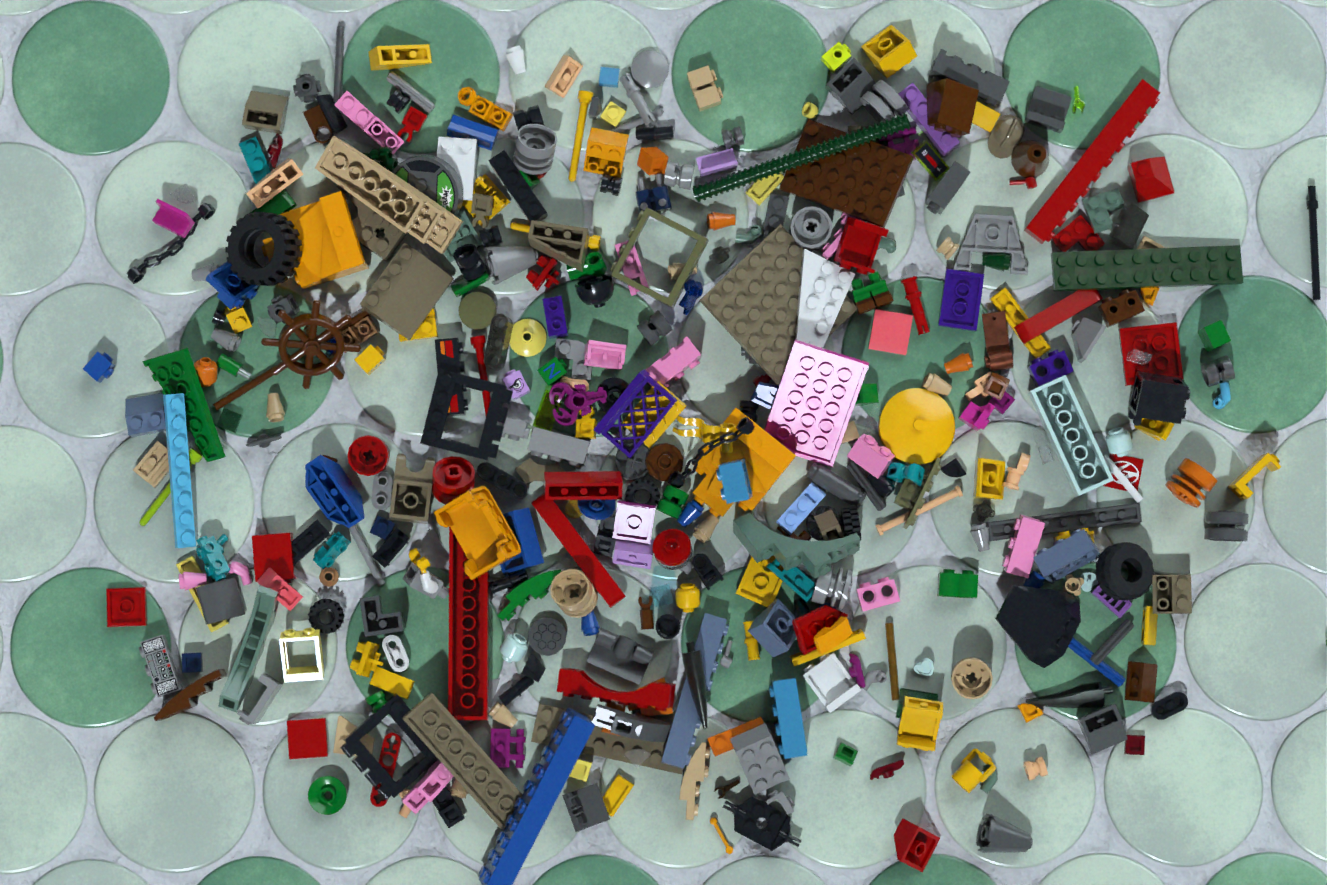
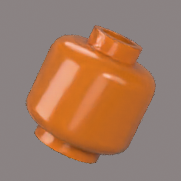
M203 357L194 362L201 387H209L217 381L218 366L216 362L208 357Z

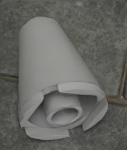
M531 246L484 248V252L487 251V256H484L488 276L493 277L495 280L491 281L493 285L499 284L536 265V260H538L537 250Z

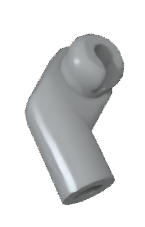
M874 670L867 672L864 677L866 687L862 689L867 691L871 683L885 682L887 676L884 671Z

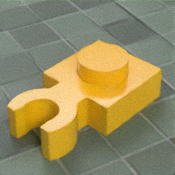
M590 406L591 413L582 416V419L576 420L575 438L596 439V432L593 429L597 426V420L592 419L595 414L593 406Z

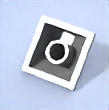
M1085 317L1081 321L1077 319L1071 328L1074 330L1071 336L1079 363L1086 360L1106 328L1104 325Z

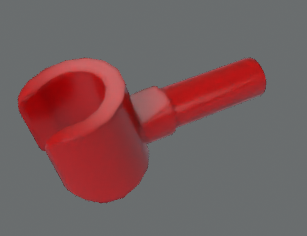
M1034 177L1010 180V185L1026 184L1027 189L1037 187Z

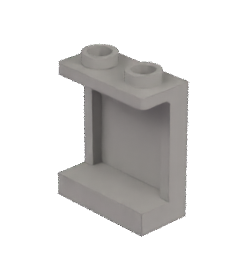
M262 674L258 679L267 688L252 712L248 713L245 710L237 712L240 715L239 719L247 725L259 723L283 686L281 682L268 674Z

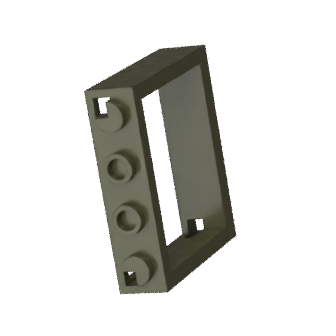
M646 207L645 211L641 210L637 217L639 222L636 228L632 227L628 235L630 239L627 245L623 244L619 254L621 256L618 262L615 261L610 269L612 272L611 276L674 308L709 240ZM649 216L697 240L668 298L620 274Z

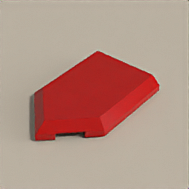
M824 605L794 619L792 624L802 654L805 655L817 649L813 638L823 627L830 628L840 617H847L848 614Z

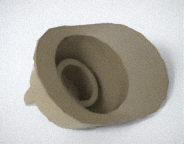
M1004 115L996 122L988 139V149L995 157L1001 159L1010 157L1014 148L1021 142L1025 130L1022 121L1018 117Z

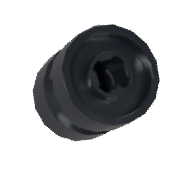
M538 105L529 107L526 112L524 110L513 112L518 130L527 124L544 125Z
M465 244L455 250L453 257L464 279L474 280L484 274L486 267L474 244Z
M664 614L658 618L655 624L657 634L661 638L672 639L679 634L680 622L674 615Z

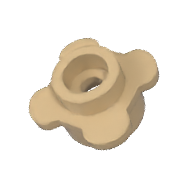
M1072 574L1067 575L1063 591L1074 593L1075 596L1080 595L1084 579L1073 577Z

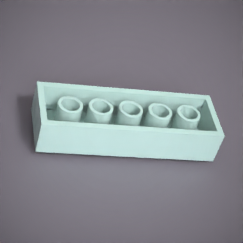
M1066 375L1029 391L1028 394L1075 497L1113 481L1111 472Z

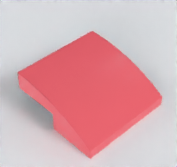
M875 309L868 349L906 355L913 315Z

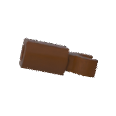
M649 596L648 604H643L642 597H639L638 603L642 607V610H640L641 630L654 629L653 610H650V606L653 603L652 596Z

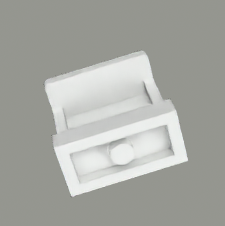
M834 652L821 656L819 658L821 662L815 666L813 663L803 670L805 673L802 675L829 713L861 691Z

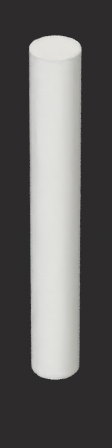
M1105 454L1103 457L1109 470L1137 503L1140 502L1143 497L1110 457Z

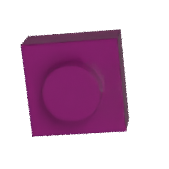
M1005 391L1001 400L992 397L988 403L994 405L995 409L1003 415L1015 399Z

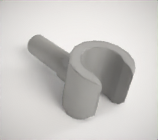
M728 640L726 650L720 660L721 666L726 669L729 668L733 661L728 657L733 642Z

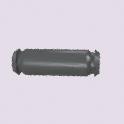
M813 462L805 475L807 479L809 477L816 485L846 503L855 505L857 508L860 507L867 495L866 492L863 493L854 484L824 466L817 465L816 462Z

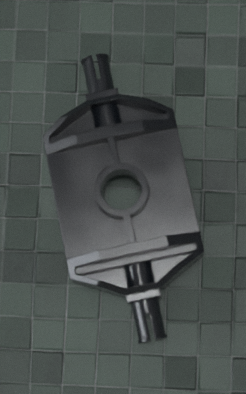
M750 797L739 806L726 800L722 807L733 812L735 832L771 851L785 842L799 847L800 844L793 840L799 843L802 841L790 833V816L754 797ZM759 818L767 820L766 828L759 829L756 822Z

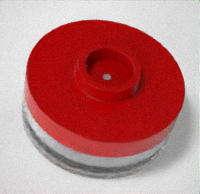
M664 530L656 536L653 542L655 560L665 569H680L691 560L693 553L691 542L687 534L681 530Z

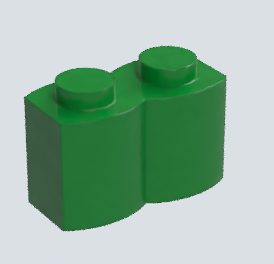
M943 569V573H938L937 596L977 598L978 575L974 574V571L962 570V574H958L953 569Z

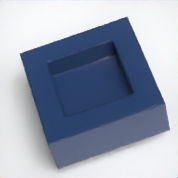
M377 516L370 533L386 540L391 535L395 523Z
M182 653V673L203 672L202 653Z

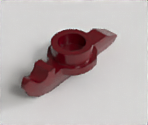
M276 134V138L273 139L275 143H271L267 150V153L270 154L269 165L272 169L276 167L283 145L280 134Z
M904 760L876 768L870 774V780L874 778L880 779L879 776L883 775V778L894 776V771L904 765Z

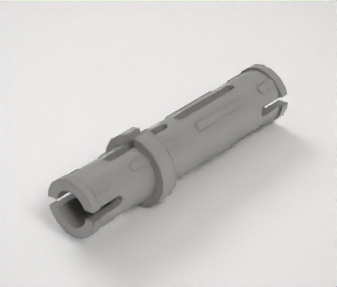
M630 73L626 74L627 77L623 75L619 80L627 91V97L631 98L646 127L653 126L657 123V120L642 97L641 89L636 86Z

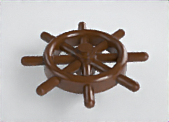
M317 300L312 303L311 313L303 314L293 319L284 310H280L278 316L286 325L282 328L279 338H263L261 340V344L264 346H277L279 348L282 362L275 366L271 373L277 375L288 367L291 371L304 375L302 385L304 389L310 388L311 376L321 375L329 371L337 379L342 380L344 374L336 365L341 360L343 352H360L361 350L360 345L344 344L341 328L351 321V316L345 315L335 323L332 319L319 314L320 302ZM317 326H321L326 329L321 334L317 335ZM294 332L301 340L288 339ZM332 334L336 340V343L323 342ZM286 347L300 349L290 355ZM322 350H333V353L328 358ZM306 354L305 364L297 361ZM314 356H317L321 362L313 364Z

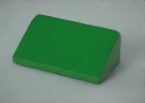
M485 271L477 279L466 280L462 278L450 286L455 296L459 297L489 281L490 278Z

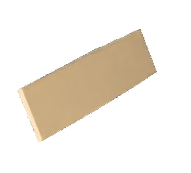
M335 136L332 137L315 166V169L402 232L411 234L423 244H429L441 254L445 253L463 223L461 219L415 187Z

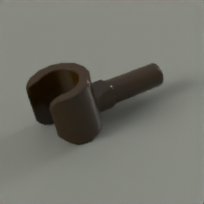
M737 779L724 787L718 786L714 792L717 789H721L723 795L719 796L718 799L723 798L729 789L740 784Z

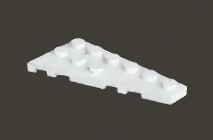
M803 249L801 285L799 286L797 308L798 319L795 331L796 340L823 348L855 273L839 267V265L807 249Z

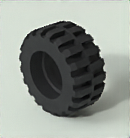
M267 212L249 213L244 218L238 219L236 221L237 226H232L230 229L231 235L227 236L226 240L228 247H225V252L229 256L227 257V262L232 264L230 267L232 272L238 273L237 277L240 280L251 285L260 286L278 285L287 281V276L292 277L295 273L294 268H298L300 264L298 259L302 257V251H300L302 241L298 240L300 234L297 229H293L294 224L291 221H287L286 217ZM266 231L273 239L274 254L271 261L262 267L255 259L254 244L257 237Z

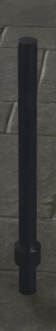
M1308 186L1307 210H1309L1312 292L1313 300H1321L1317 209L1319 208L1318 201H1316V186Z

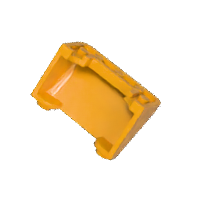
M485 486L467 491L434 512L436 521L440 526L445 528L451 527L467 556L468 561L464 564V571L471 580L521 552L516 537L491 492Z

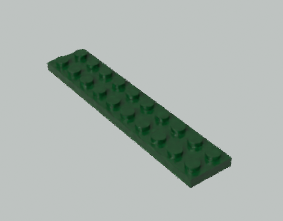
M1240 245L1051 253L1054 291L1232 285L1243 283Z

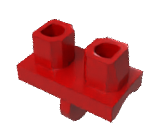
M541 255L536 264L544 270L539 275L531 269L526 276V279L533 284V288L537 291L546 279L548 280L544 286L548 289L552 283L557 286L560 283L556 280L560 274L558 271L555 270L550 275L558 264L557 260Z

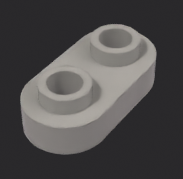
M380 472L373 479L372 505L378 510H386L391 505L393 478L387 472ZM381 478L386 479V483L384 485H381L379 483ZM379 497H384L385 501L383 504L378 503Z

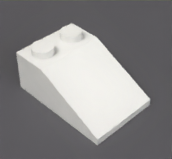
M439 137L437 157L443 159L454 168L462 183L463 200L472 201L478 151L477 139Z

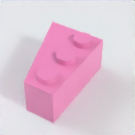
M686 336L683 342L670 349L665 356L659 358L646 371L650 373L649 376L656 382L659 381L668 388L670 387L668 383L673 379L678 381L685 375L684 371L690 368L692 370L700 364L701 353Z

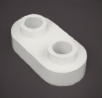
M396 635L386 636L382 642V647L391 668L397 672L405 671L409 667L410 661L401 639ZM391 641H395V648H390L389 643ZM400 658L404 662L402 666L397 665V660Z

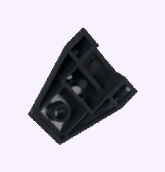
M1013 584L995 619L1028 660L1042 668H1046L1064 656L1081 622L1080 604L1077 598L1064 591Z

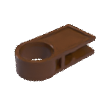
M320 105L303 112L315 140L321 145L329 144L333 137V131ZM322 128L330 131V137L327 141H319L317 139V132Z

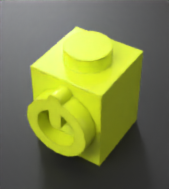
M838 42L822 55L821 61L834 74L851 59V50L847 45H842Z

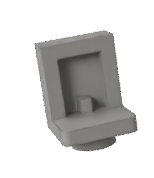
M774 790L767 795L768 799L765 800L767 805L778 799L787 815L794 812L792 808L795 806L790 796L785 797L782 790L779 792Z

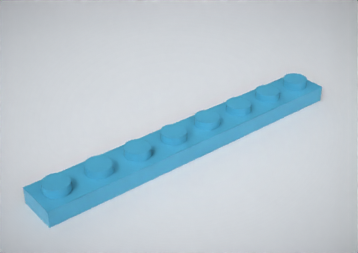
M184 393L163 395L175 548L196 547Z

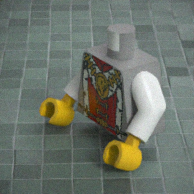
M417 548L410 550L409 557L412 563L402 579L410 587L433 599L437 595L445 599L449 593V588L443 586L444 582L439 577L426 570V568L431 566L428 559L422 557L418 561L416 560L421 557Z

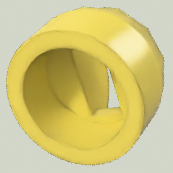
M807 102L802 108V115L804 117L814 118L818 114V107L811 102Z

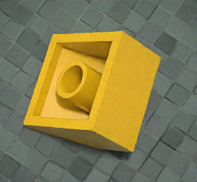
M892 25L861 46L877 70L886 78L894 75L917 57L909 39Z

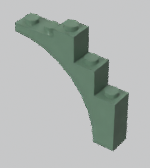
M750 512L733 520V533L757 563L767 560L773 555L785 571L803 563L814 579L830 572L832 563H836L842 558L853 555L860 550V537L857 533L829 541H806L783 536L768 529L758 522Z
M260 585L257 590L249 624L231 673L221 692L219 707L237 713L253 680L255 667L264 651L265 640L274 623L276 614L275 606L278 592L271 588Z

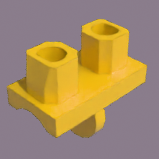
M369 641L358 642L356 651L363 654L361 660H352L350 668L356 671L357 675L369 678L371 671L375 672L377 665L383 666L384 662L379 661L381 653H378L380 645Z

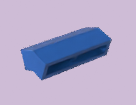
M453 115L446 136L477 139V146L492 150L499 131Z

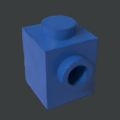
M97 352L83 370L97 382L101 383L105 378L108 379L113 374L115 365L112 361L114 359L105 352L103 355Z

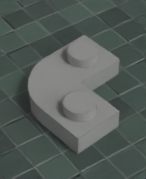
M556 338L554 357L573 360L572 379L591 381L592 366L583 365L586 344L577 340Z

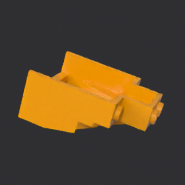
M342 191L319 198L320 201L280 214L286 217L287 221H291L294 224L293 229H297L300 234L298 240L302 241V246H300L302 257L298 259L300 261L298 268H294L297 273L294 277L297 285H301L303 289L369 269V265L365 263L346 202L348 198ZM272 237L264 239V245L261 246L265 257L268 256L269 262L274 254Z
M735 407L723 423L736 425V432L740 420L747 416ZM754 421L752 422L755 428L749 435L742 434L736 441H733L732 453L721 452V446H717L698 461L695 471L701 476L703 473L706 476L692 494L695 495L693 499L701 506L706 504L710 508L708 511L715 517H723L734 504H727L726 500H722L720 489H722L723 484L722 481H718L716 472L720 464L745 458L753 496L749 500L739 501L738 506L745 512L748 509L752 512L796 457L794 453ZM709 445L702 449L704 453L710 449Z

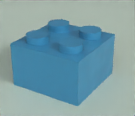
M745 458L719 465L716 472L718 481H722L723 484L722 489H720L722 500H726L727 504L749 500L753 495Z

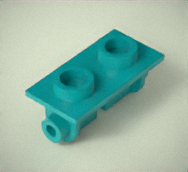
M339 531L333 533L326 541V544L330 546L327 550L322 546L314 554L313 561L322 569L331 567L335 559L347 549L351 542Z

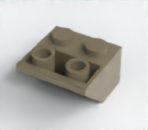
M251 91L244 109L243 127L245 129L283 134L289 97Z
M1153 575V614L1192 613L1191 575Z

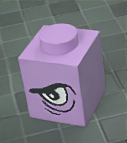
M513 369L504 374L506 377L503 378L507 389L513 391V400L531 392L520 370L515 371Z

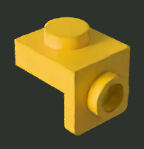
M244 304L239 309L236 307L231 310L228 307L224 308L225 315L235 334L252 327Z

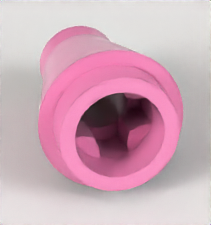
M183 572V574H178L180 589H185V591L207 584L206 573Z

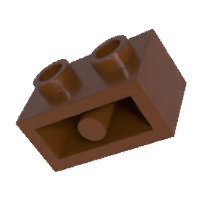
M1130 289L1120 292L1119 297L1115 299L1111 296L1102 300V304L1098 306L1107 328L1145 311L1136 290L1130 292Z

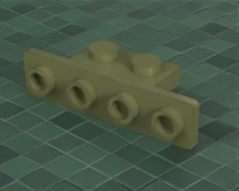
M938 457L934 461L928 476L924 474L921 486L905 478L893 502L910 511L903 526L904 529H907L909 525H914L918 517L915 515L917 508H922L926 500L923 496L925 492L929 493L934 483L931 479L933 475L937 476L942 465L939 464L941 459Z

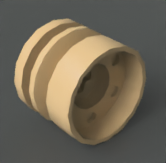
M576 569L564 570L556 575L551 583V597L566 615L580 618L588 615L595 608L598 600L597 590L583 572Z
M964 658L956 663L952 670L951 681L953 687L964 698H981L988 693L992 686L993 677L991 670L979 658ZM973 672L977 679L969 683V679L966 676L971 675Z

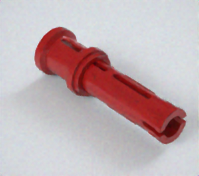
M914 276L901 280V283L906 291L905 299L910 302L918 335L930 332L920 299L922 292L919 291L916 282L918 278Z

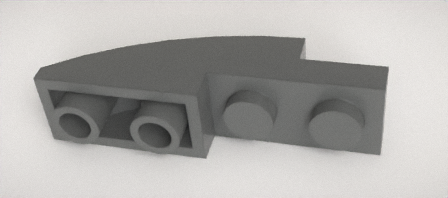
M600 704L597 705L592 719L596 726L609 729L610 733L652 742H666L672 726L671 723L639 713L632 715Z

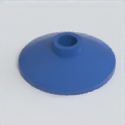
M615 499L578 500L577 502L581 513L594 520H603L610 517L616 507Z

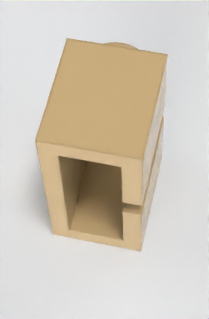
M705 66L687 73V79L699 112L721 104L723 94L720 87L716 88L714 83L717 80L714 70H710L709 66Z

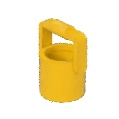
M973 749L962 760V765L951 777L969 794L980 782H984L995 771L996 766L985 752ZM976 755L986 765H990L983 774L970 762Z

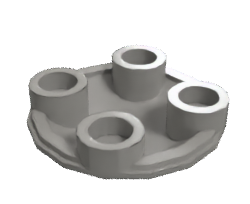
M656 51L641 52L634 58L631 64L633 80L646 88L659 87L668 75L669 67L667 60Z

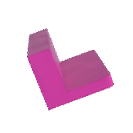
M157 199L156 203L160 209L152 221L185 238L195 222L186 212Z

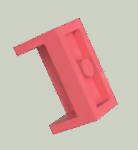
M268 568L257 580L261 586L277 591V600L289 611L303 598L296 589L290 586L271 568Z

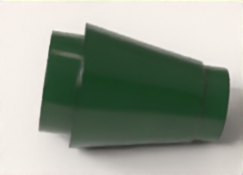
M1006 253L984 254L982 266L1004 272V270H1009L1011 255H1006Z

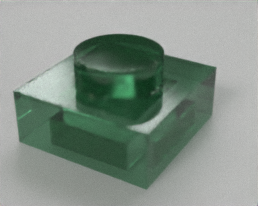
M224 408L217 426L236 433L243 415Z

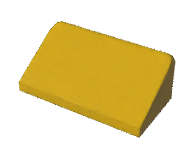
M977 101L972 123L991 132L1000 113Z
M1152 606L1143 607L1142 645H1156L1158 614H1153Z

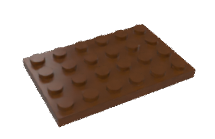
M808 119L795 151L799 152L801 148L804 150L807 146L810 148L813 144L816 146L819 142L822 144L824 140L827 142L830 138L833 140L836 136L837 138L840 135L845 136L847 132ZM872 141L870 143L865 142V145L860 144L859 147L848 148V151L842 150V153L837 152L836 155L825 156V159L819 158V161L813 160L814 162H808V165L802 164V167L796 166V169L791 168L790 171L787 170L779 189L885 228L914 157Z

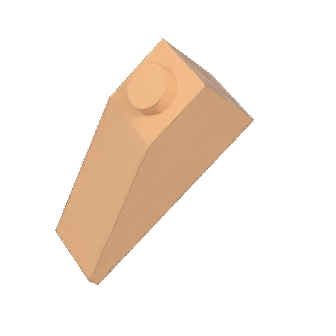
M288 158L274 168L246 194L258 209L301 177L303 173L293 159Z

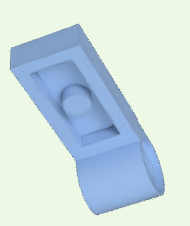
M811 482L776 523L791 535L827 494Z

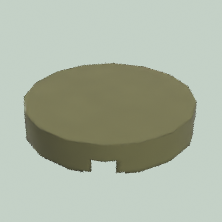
M472 292L466 295L461 300L458 308L462 323L474 330L489 327L494 322L497 314L493 299L482 292Z

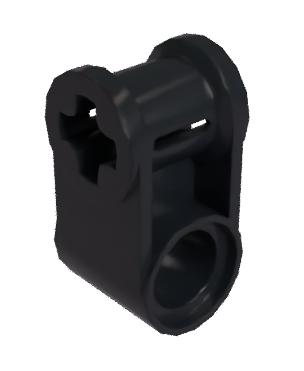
M696 554L692 558V566L707 590H710V587L718 581L724 580L705 554ZM699 556L704 557L706 560V564L702 568L697 567L695 564V560Z

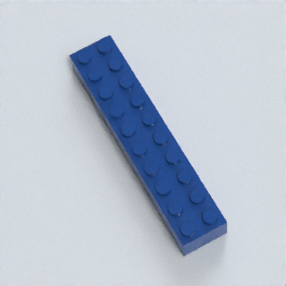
M567 708L566 712H562L557 729L554 728L550 735L551 741L549 745L543 748L540 762L535 764L531 779L527 780L523 787V795L516 800L513 814L507 817L504 831L499 833L495 848L491 849L488 854L486 866H482L479 871L478 877L482 885H513L595 727V724L587 716L570 708Z

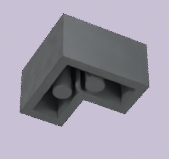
M381 596L359 598L365 637L405 631L403 612L383 614Z

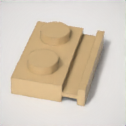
M159 441L153 445L133 469L134 472L154 488L169 473L168 451Z

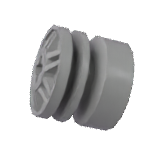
M540 124L522 126L517 134L513 156L514 165L519 170L528 174L537 175L548 172L553 163L557 142L556 134L550 128Z
M831 565L830 572L816 578L811 602L824 604L826 598L830 597V606L834 607L835 601L838 599V609L843 610L850 596L853 584V570L848 569L846 576L842 577L843 568L840 567L837 575H834L833 565Z

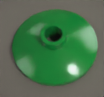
M323 776L316 779L308 791V800L311 807L316 812L324 815H331L341 810L347 799L344 784L333 776ZM327 791L332 794L330 799L325 797Z

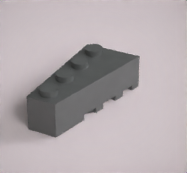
M940 49L929 76L933 78V82L948 78L979 90L978 97L984 99L985 103L991 106L1001 104L1010 81L989 71L983 73L979 66L973 63L966 65L962 58L956 55L949 57L946 55L947 51Z

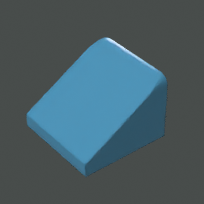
M601 67L599 86L618 88L620 69Z

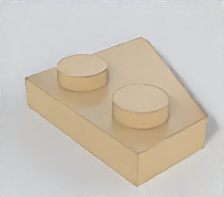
M338 716L333 753L345 754L340 748L346 743L343 739L357 728L356 725L346 720L343 716ZM366 734L360 741L373 755L375 738Z

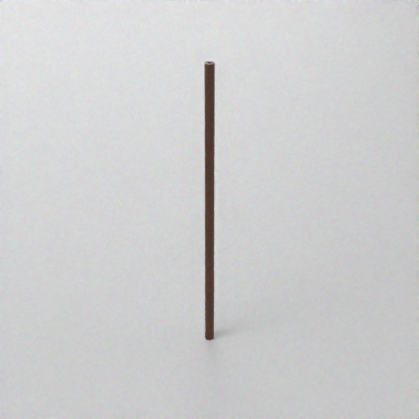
M363 310L352 317L351 321L341 328V331L355 325L365 317L370 316V314ZM332 334L323 342H328L335 337ZM274 367L214 403L215 409L218 411L274 376L271 373Z

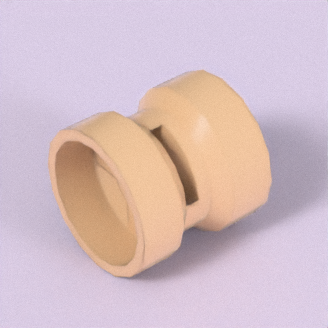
M1043 757L1036 758L1035 762H1023L1029 781L1035 779L1038 775L1042 777L1048 775Z

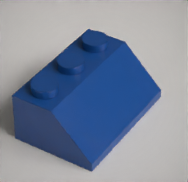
M529 507L503 514L521 548V552L518 555L500 564L503 575L543 564L544 560Z

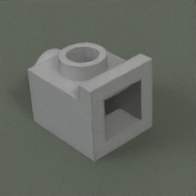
M506 417V421L502 425L504 427L502 437L505 438V434H507L509 439L519 441L520 438L528 439L530 428L527 427L528 423Z

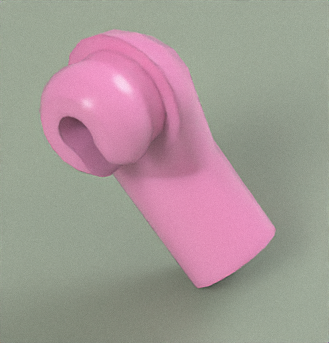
M232 562L228 565L230 568L229 573L239 575L243 586L252 584L247 566L239 562Z

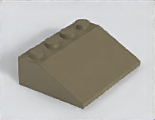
M404 242L363 298L360 305L364 311L410 341L454 278Z

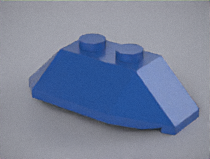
M319 455L305 465L306 489L327 519L350 528L365 518L362 497L340 464Z

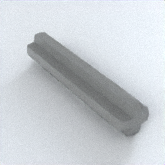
M391 72L387 76L388 82L426 112L430 113L434 109L435 105L397 74Z

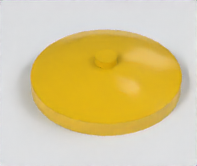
M911 388L897 393L887 401L879 416L878 431L883 446L891 450V453L895 455V459L910 465L913 463L923 465L935 461L937 457H941L948 450L955 434V420L949 405L938 394L922 388Z

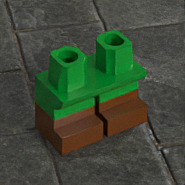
M878 271L868 275L871 285L864 287L861 278L855 279L851 283L853 290L851 294L857 307L858 315L874 310L875 307L877 309L891 304L894 301L885 279L882 280Z

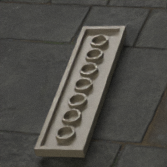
M431 692L404 715L402 719L499 828L504 831L507 817L513 814L515 802L523 794Z
M539 704L531 742L549 745L551 741L550 735L554 728L557 729L560 723L559 718L562 712H566L567 709ZM581 713L592 721L594 715ZM596 725L581 752L677 774H682L683 769L661 763L667 740L666 742H652L601 732L602 727Z

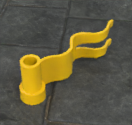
M681 416L676 418L678 422L684 425L697 426L699 429L681 430L673 427V432L678 435L699 437L703 443L712 442L723 434L735 433L736 425L731 423H723L720 427L705 424L702 419L684 418ZM733 435L725 437V440L733 439ZM733 442L719 445L721 446V452L732 453Z

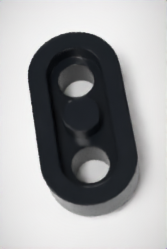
M1173 692L1155 701L1151 705V714L1155 719L1164 720L1184 710L1188 705V698L1182 692ZM1175 698L1180 699L1179 705L1174 703ZM1159 706L1163 708V712L1161 714L1157 712V708Z

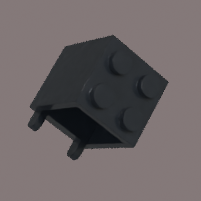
M1136 371L1128 417L1133 419L1135 426L1141 424L1142 418L1181 424L1182 419L1186 416L1185 402L1189 400L1190 389L1182 378Z

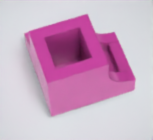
M969 402L958 419L975 431L980 430V428L984 430L990 421L987 418L995 406L991 403L985 406H978L973 402Z

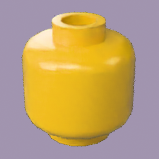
M693 583L680 584V587L675 590L676 606L683 609V612H694V609L701 604L700 589L695 587Z

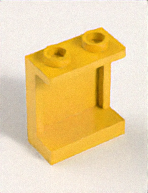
M1266 453L1261 455L1228 488L1241 501L1248 499L1253 492L1246 484L1265 466L1271 472L1279 470L1281 468L1280 460L1274 454Z
M905 696L897 732V745L905 748H917L923 751H935L939 724L943 716V702Z

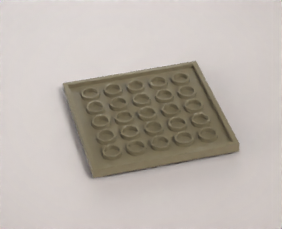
M781 224L699 300L777 385L781 382L790 352L796 340L797 308L803 262V248L794 241ZM847 295L829 336L857 310L856 305Z

